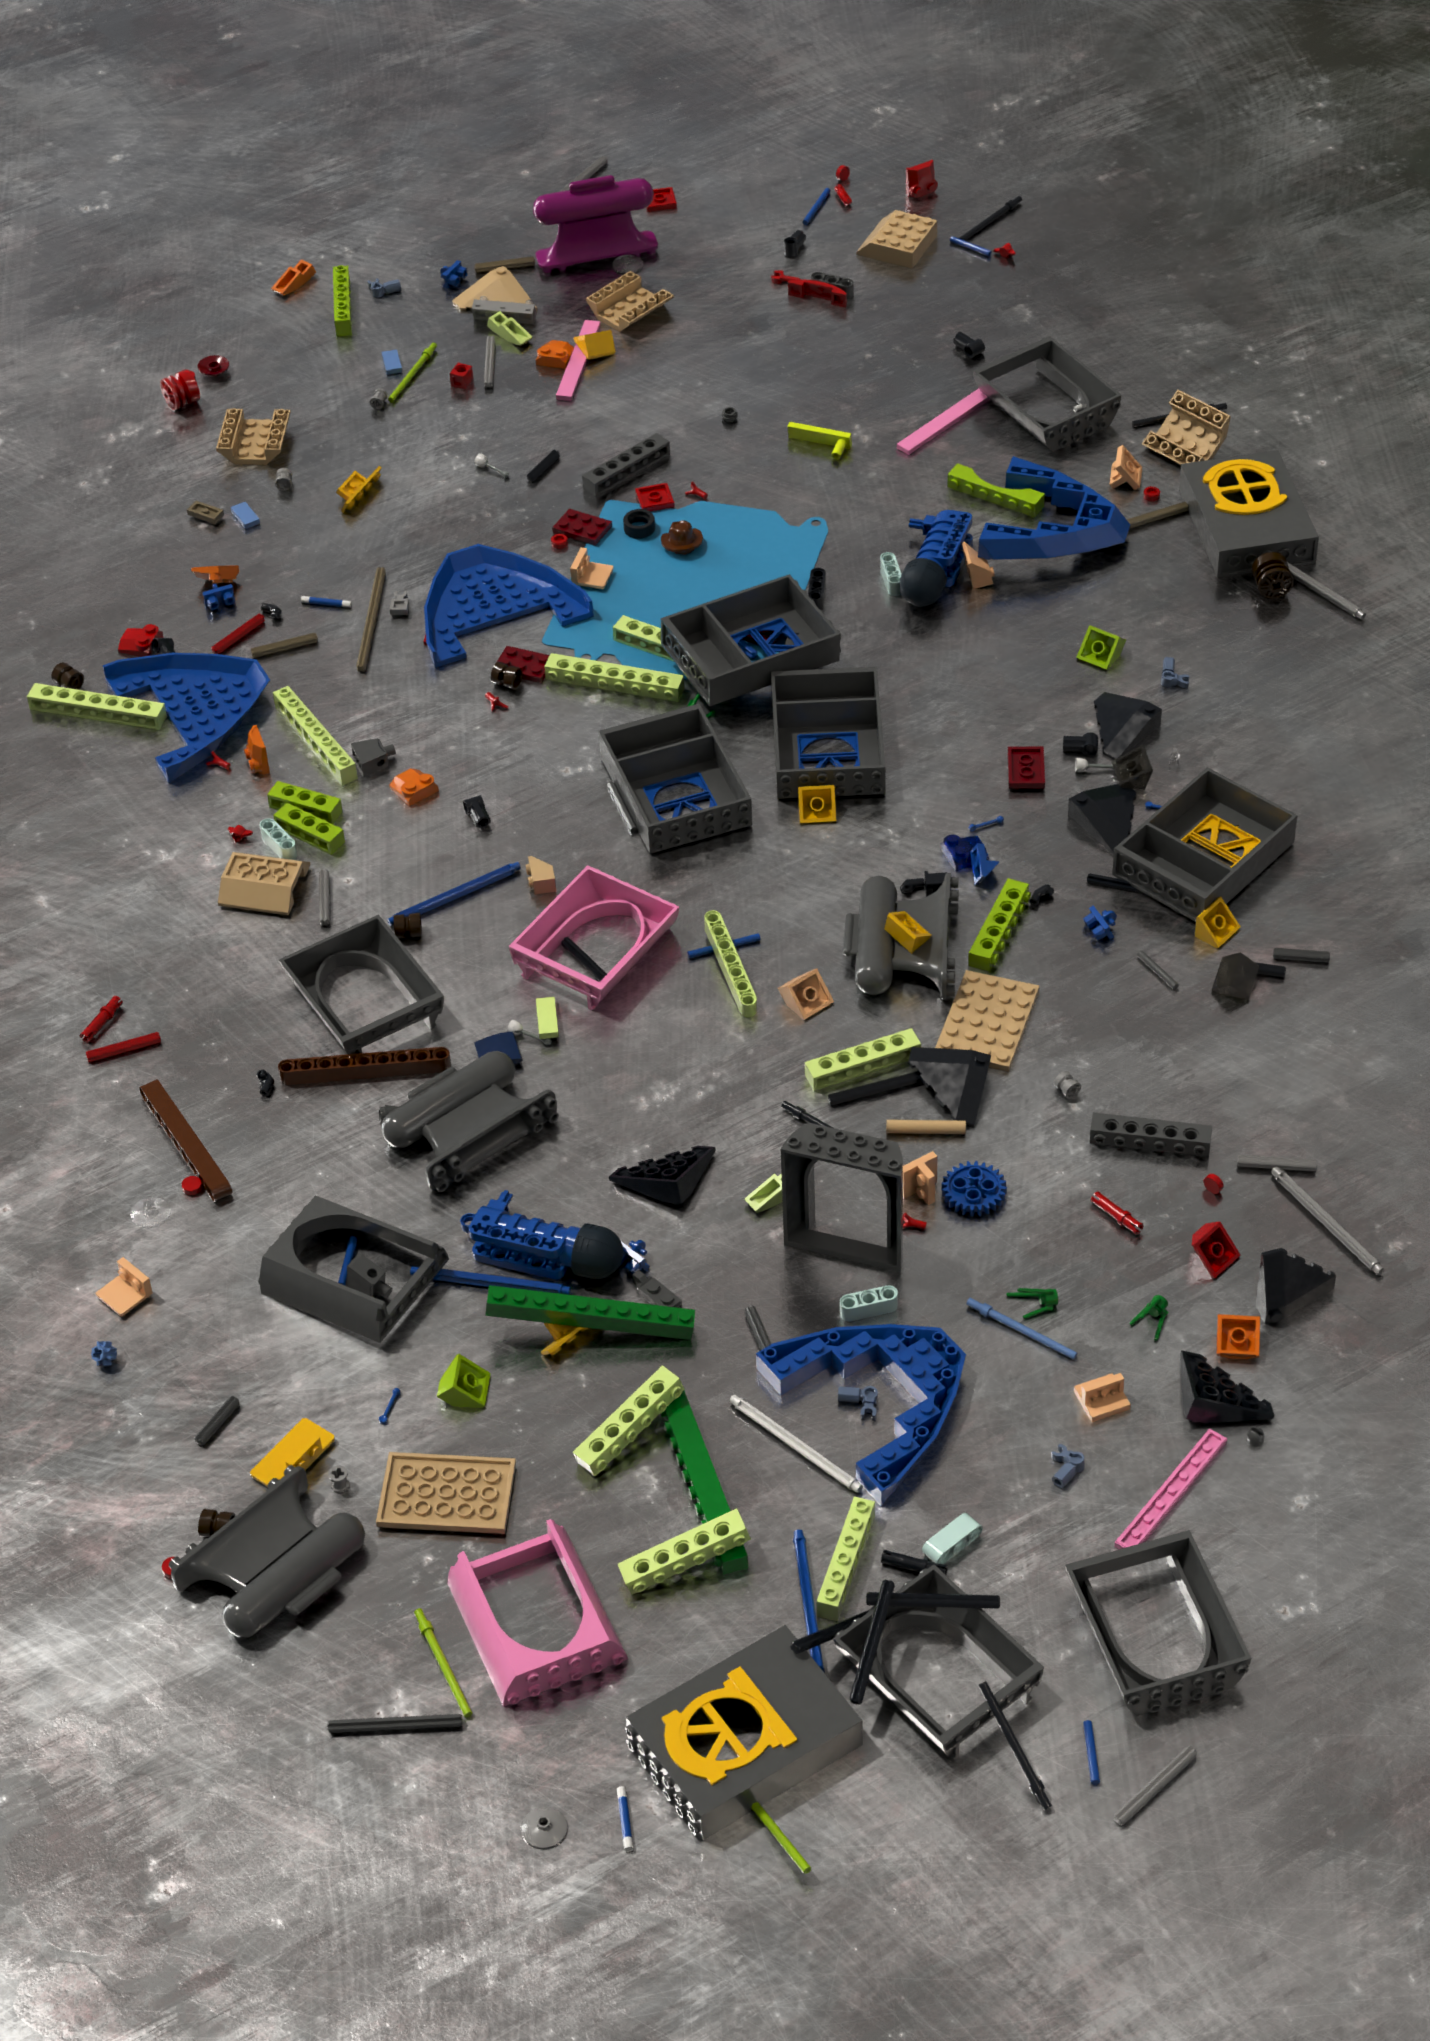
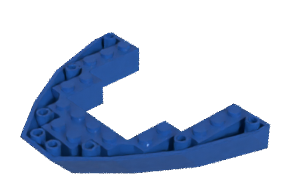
M1013 456L1006 472L1005 488L1033 489L1045 493V497L1052 496L1051 505L1060 508H1073L1079 511L1073 526L1039 521L1035 530L986 522L979 538L978 557L986 560L1044 559L1090 552L1124 543L1130 523L1113 503L1090 487L1057 470Z
M896 1324L835 1327L773 1343L756 1353V1368L780 1395H783L830 1366L845 1379L878 1359L919 1404L894 1418V1434L898 1438L856 1463V1479L882 1507L921 1461L937 1438L957 1395L966 1354L939 1327Z

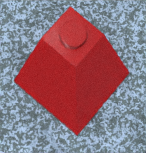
M1220 1221L1205 1223L1192 1235V1246L1212 1279L1216 1278L1241 1255Z

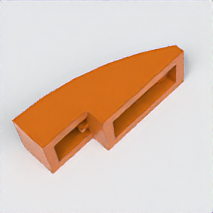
M301 259L294 268L289 267L271 289L284 296L303 286L312 278L316 271L312 264Z

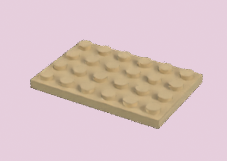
M966 970L935 1048L974 1050L991 1055L989 1068L1009 1072L1038 996L1039 985Z
M389 1452L376 1526L505 1534L516 1459Z

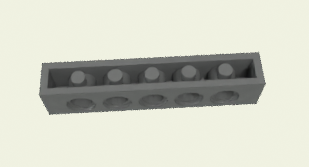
M658 433L648 437L583 474V489L595 497L599 496L669 456L670 441Z
M1093 1112L1090 1143L1209 1157L1212 1126Z

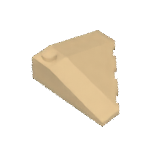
M504 266L490 271L452 300V303L461 311L472 308L474 299L534 304L513 274Z

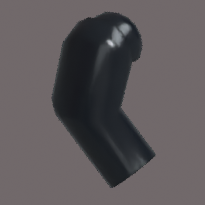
M262 603L261 611L271 613V617L274 619L280 618L282 611L278 606Z
M924 878L906 879L900 886V891L903 894H910L915 888L924 887Z
M1045 884L1036 889L1029 901L1030 904L1037 906L1044 894L1050 897L1054 893V889L1050 887L1051 885Z
M262 1069L257 1072V1078H259L260 1083L263 1085L260 1094L266 1097L274 1085V1079L268 1072Z

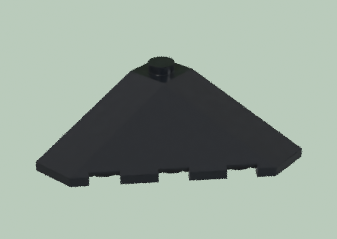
M1104 692L1094 700V708H1097L1098 711L1096 713L1097 725L1101 727L1099 730L1100 741L1104 743L1102 752L1105 756L1116 762L1161 725L1162 709L1148 701Z
M1125 782L1083 791L1069 798L1068 815L1114 855V848L1130 835L1132 826L1130 818L1133 817L1134 813L1133 799L1136 800V791Z
M912 1047L908 1060L909 1066L912 1069L915 1067L921 1073L919 1076L921 1081L927 1088L932 1087L937 1093L935 1098L943 1108L947 1106L952 1112L950 1117L953 1120L966 1121L967 1126L974 1127L991 1055L974 1050Z
M712 1146L691 1147V1151H686L682 1154L677 1151L664 1155L665 1158L656 1161L649 1159L638 1162V1166H633L629 1169L626 1166L620 1167L609 1176V1181L662 1202L679 1205L692 1194L716 1148Z
M1283 1248L1262 1252L1256 1307L1264 1323L1278 1322L1333 1290L1336 1280L1335 1273L1330 1270L1325 1273L1321 1266L1313 1262L1308 1265L1305 1263L1304 1258L1293 1254L1292 1257L1288 1256V1252Z
M1181 1350L1182 1404L1186 1419L1192 1422L1219 1423L1274 1418L1270 1402L1265 1399L1262 1402L1253 1396L1254 1391L1243 1383L1235 1384L1229 1379L1230 1374L1220 1367L1212 1368L1211 1365L1206 1363L1207 1358L1203 1355Z

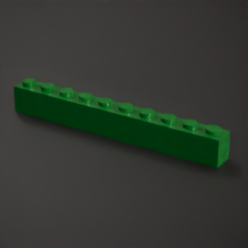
M489 1285L485 1316L691 1340L694 1329L695 1310Z
M683 1391L659 1415L665 1419L663 1424L666 1434L670 1433L671 1435L669 1439L672 1450L676 1449L678 1453L676 1454L678 1466H682L684 1469L682 1470L684 1482H688L690 1485L688 1487L691 1500L695 1499L696 1504H694L697 1516L702 1517V1525L730 1512V1508L685 1391ZM744 1544L714 1557L716 1567H721L723 1575L748 1568V1555Z

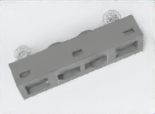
M481 296L479 300L474 299L472 305L473 318L477 320H488L489 317L501 311L508 319L512 317L518 323L534 324L537 315L535 304L530 299L526 300L524 304L489 301L487 296Z

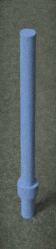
M972 1298L968 1299L966 1305L979 1311V1314L984 1317H991L1073 1360L1077 1357V1352L993 1310L992 1306L986 1303L982 1304Z

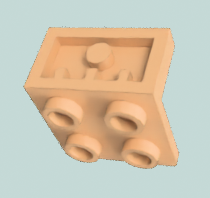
M581 547L570 568L571 581L579 586L604 589L614 568L612 565L590 562L587 548Z
M124 1257L117 1261L119 1275L96 1292V1296L121 1317L153 1294L150 1279Z

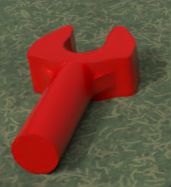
M781 270L774 271V276H771V282L778 285L783 281L788 282L789 280L800 279L786 276L784 271Z

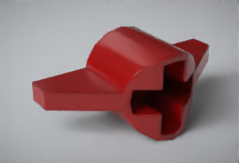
M1006 243L1003 247L993 250V252L1000 253L1004 258L1016 254L1010 243Z
M237 825L235 828H228L236 843L241 841L243 837L253 834V831L246 830L241 825Z

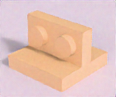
M1122 445L1117 448L1116 461L1112 464L1109 485L1114 489L1128 482L1136 490L1140 488L1142 466Z
M932 1151L903 1166V1199L917 1193L918 1197L923 1199L928 1205L934 1203L935 1183H937V1155Z
M1111 1373L1074 1386V1393L1091 1422L1130 1410L1131 1404L1123 1392L1124 1377L1121 1373L1115 1375Z

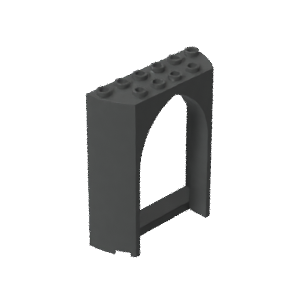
M1051 336L973 370V378L980 391L1051 452L1110 426L1121 405L1122 395ZM1036 360V368L1071 396L1078 404H1081L1083 411L1057 423L1045 422L1026 413L989 381Z
M380 915L369 918L279 959L282 969L347 1054L362 1053V1047L421 1020H424L428 1027L433 1029L437 1025L435 1021L438 1014L442 1013L444 995ZM337 967H366L387 976L411 1005L350 1033L324 1000L321 994L322 987L327 977Z
M809 1122L798 1128L781 1147L784 1245L901 1272L903 1262V1158L898 1143ZM818 1160L876 1173L885 1188L887 1197V1247L811 1230L815 1222L814 1164Z
M315 1195L263 1255L258 1283L260 1284L261 1294L381 1343L447 1263L449 1257L445 1249L435 1242ZM338 1228L361 1230L428 1256L387 1307L384 1301L310 1271L297 1258L318 1232Z
M1190 1530L1065 1564L1067 1575L1124 1702L1134 1714L1154 1713L1162 1708L1178 1706L1190 1700H1199L1210 1694H1220L1225 1690L1233 1688L1244 1674L1248 1672L1252 1658ZM1167 1557V1563L1203 1638L1205 1655L1198 1669L1163 1680L1151 1676L1136 1667L1120 1649L1088 1578Z
M934 1564L928 1569H923L912 1581H907L901 1589L895 1592L966 1594ZM875 1606L863 1617L855 1619L847 1629L839 1631L833 1638L837 1649L857 1668ZM889 1606L869 1680L947 1756L949 1755L956 1759L959 1757V1744L995 1717L987 1701H985L946 1731L895 1682L887 1671L881 1652L888 1634L901 1628L922 1627L940 1631L959 1641L1006 1685L994 1694L1002 1711L1019 1698L1025 1704L1031 1701L1030 1693L1034 1686H1039L1044 1666L982 1608Z

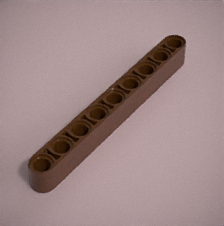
M433 1047L286 1059L278 1064V1071L282 1084L297 1085L441 1073L451 1067V1058L447 1048Z
M156 1079L139 1087L143 1100L195 1176L200 1178L202 1186L213 1202L231 1195L233 1191L230 1183L159 1080Z

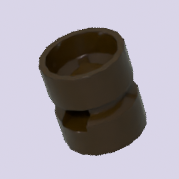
M498 661L492 668V683L516 690L522 681L523 671L519 667L509 666Z
M65 662L57 664L51 674L52 680L64 688L79 690L84 683V675Z
M420 913L409 914L408 917L404 914L394 915V932L398 939L406 938L407 935H410L411 938L422 937Z
M203 1509L198 1523L199 1536L209 1538L233 1519L235 1513L224 1511L218 1514L217 1510Z

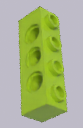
M277 781L267 794L269 808L279 810L286 803H289L333 825L343 812L340 798Z
M286 803L273 815L274 820L288 835L330 855L345 843L343 829L299 809L297 806Z

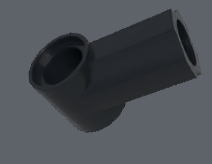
M797 230L791 237L784 239V255L786 257L792 258L798 255V249L806 240V235L803 231Z
M962 332L957 333L953 339V343L962 348L968 358H973L985 351V345L981 339L973 340Z
M153 638L151 647L154 653H176L172 638Z
M1092 732L1086 733L1083 736H1063V751L1082 752L1086 756H1094L1098 752V736Z
M481 795L463 800L464 810L467 816H471L475 826L481 829L486 828L491 823Z

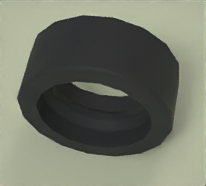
M645 509L629 511L623 519L624 531L629 537L638 539L652 535L655 531V517L653 513ZM635 522L647 523L641 526L632 525Z

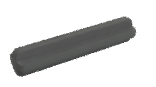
M1274 948L1273 958L1329 963L1330 952Z
M752 1305L746 1307L745 1315L762 1350L771 1345V1342L756 1308Z
M230 1396L195 1436L194 1439L197 1444L201 1446L206 1444L239 1406V1399L234 1396Z

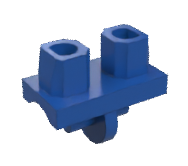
M458 260L451 267L443 266L440 269L441 278L445 281L444 288L447 289L451 285L457 286L460 282V277L465 279L468 275L467 268L462 267L461 261Z
M215 583L212 584V590L202 592L204 605L211 610L218 609L220 603L225 602L228 606L234 604L235 598L232 584L218 587Z
M1094 905L1089 908L1091 913L1083 918L1086 926L1090 929L1098 924L1099 926L1091 930L1095 938L1100 940L1107 936L1111 940L1114 938V935L1111 933L1109 925L1114 926L1116 924L1117 915L1114 911L1104 910L1101 916Z
M632 1240L629 1243V1246L632 1248H629L621 1242L623 1246L621 1265L629 1258L630 1261L626 1264L625 1268L631 1274L641 1269L647 1271L650 1266L640 1256L647 1254L645 1250L646 1243L642 1240L636 1242Z

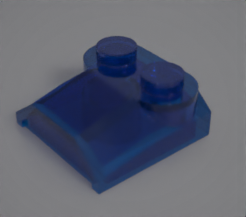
M952 834L944 838L943 842L940 843V849L956 872L972 867L970 851L977 843H983L975 835L959 837Z

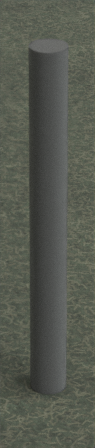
M608 782L607 786L630 832L635 833L637 827L614 782Z

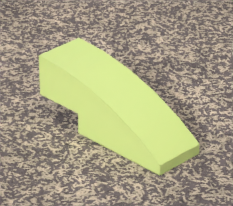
M501 311L488 318L487 326L508 342L521 346L532 339V336L512 317L508 319Z
M774 1173L744 1199L756 1213L772 1208L782 1202L781 1174L777 1176Z

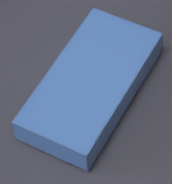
M398 351L382 352L387 375L402 373Z
M246 501L231 507V512L245 529L260 524L259 518Z

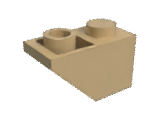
M528 856L529 864H525L526 873L531 875V877H528L529 887H533L534 895L556 892L553 866L533 856Z

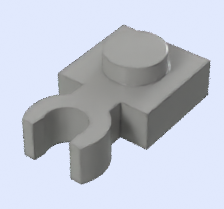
M395 591V599H391L390 615H407L409 607L407 591H404L403 595H398V591Z

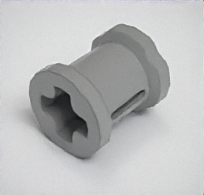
M381 388L375 390L374 397L370 399L371 407L378 410L381 409L384 401L388 398V393Z
M341 1465L332 1467L328 1473L331 1480V1489L338 1494L344 1493L350 1487V1482L347 1480V1469Z

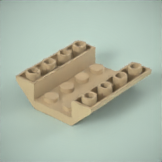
M629 271L588 296L586 301L599 321L621 332L673 299L674 295L664 289L653 294L642 287L641 276Z
M1177 390L1169 402L1173 409L1157 433L1150 431L1142 445L1180 465L1212 460L1227 437L1231 416Z
M227 409L216 451L234 464L267 465L281 452L291 411L274 409L272 420L244 419L243 409Z
M232 852L221 876L218 906L289 915L294 904L292 892L299 876H306L311 864L306 861Z

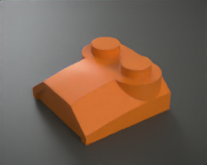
M551 340L537 350L536 365L566 369L574 347L565 341Z
M239 565L191 568V571L197 578L212 580L213 583H233V579H236L239 573Z
M253 725L248 733L247 749H244L246 760L250 759L248 764L251 771L254 770L255 773L262 775L269 774L266 747L257 725Z
M412 768L395 776L389 784V788L409 807L439 791L432 775L424 774L420 770Z
M1218 1314L1217 1355L1226 1359L1249 1360L1258 1358L1260 1316Z

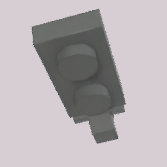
M639 1270L632 1274L633 1283L636 1284L639 1294L652 1305L677 1308L682 1305V1300L654 1277L652 1278L650 1275L646 1277Z

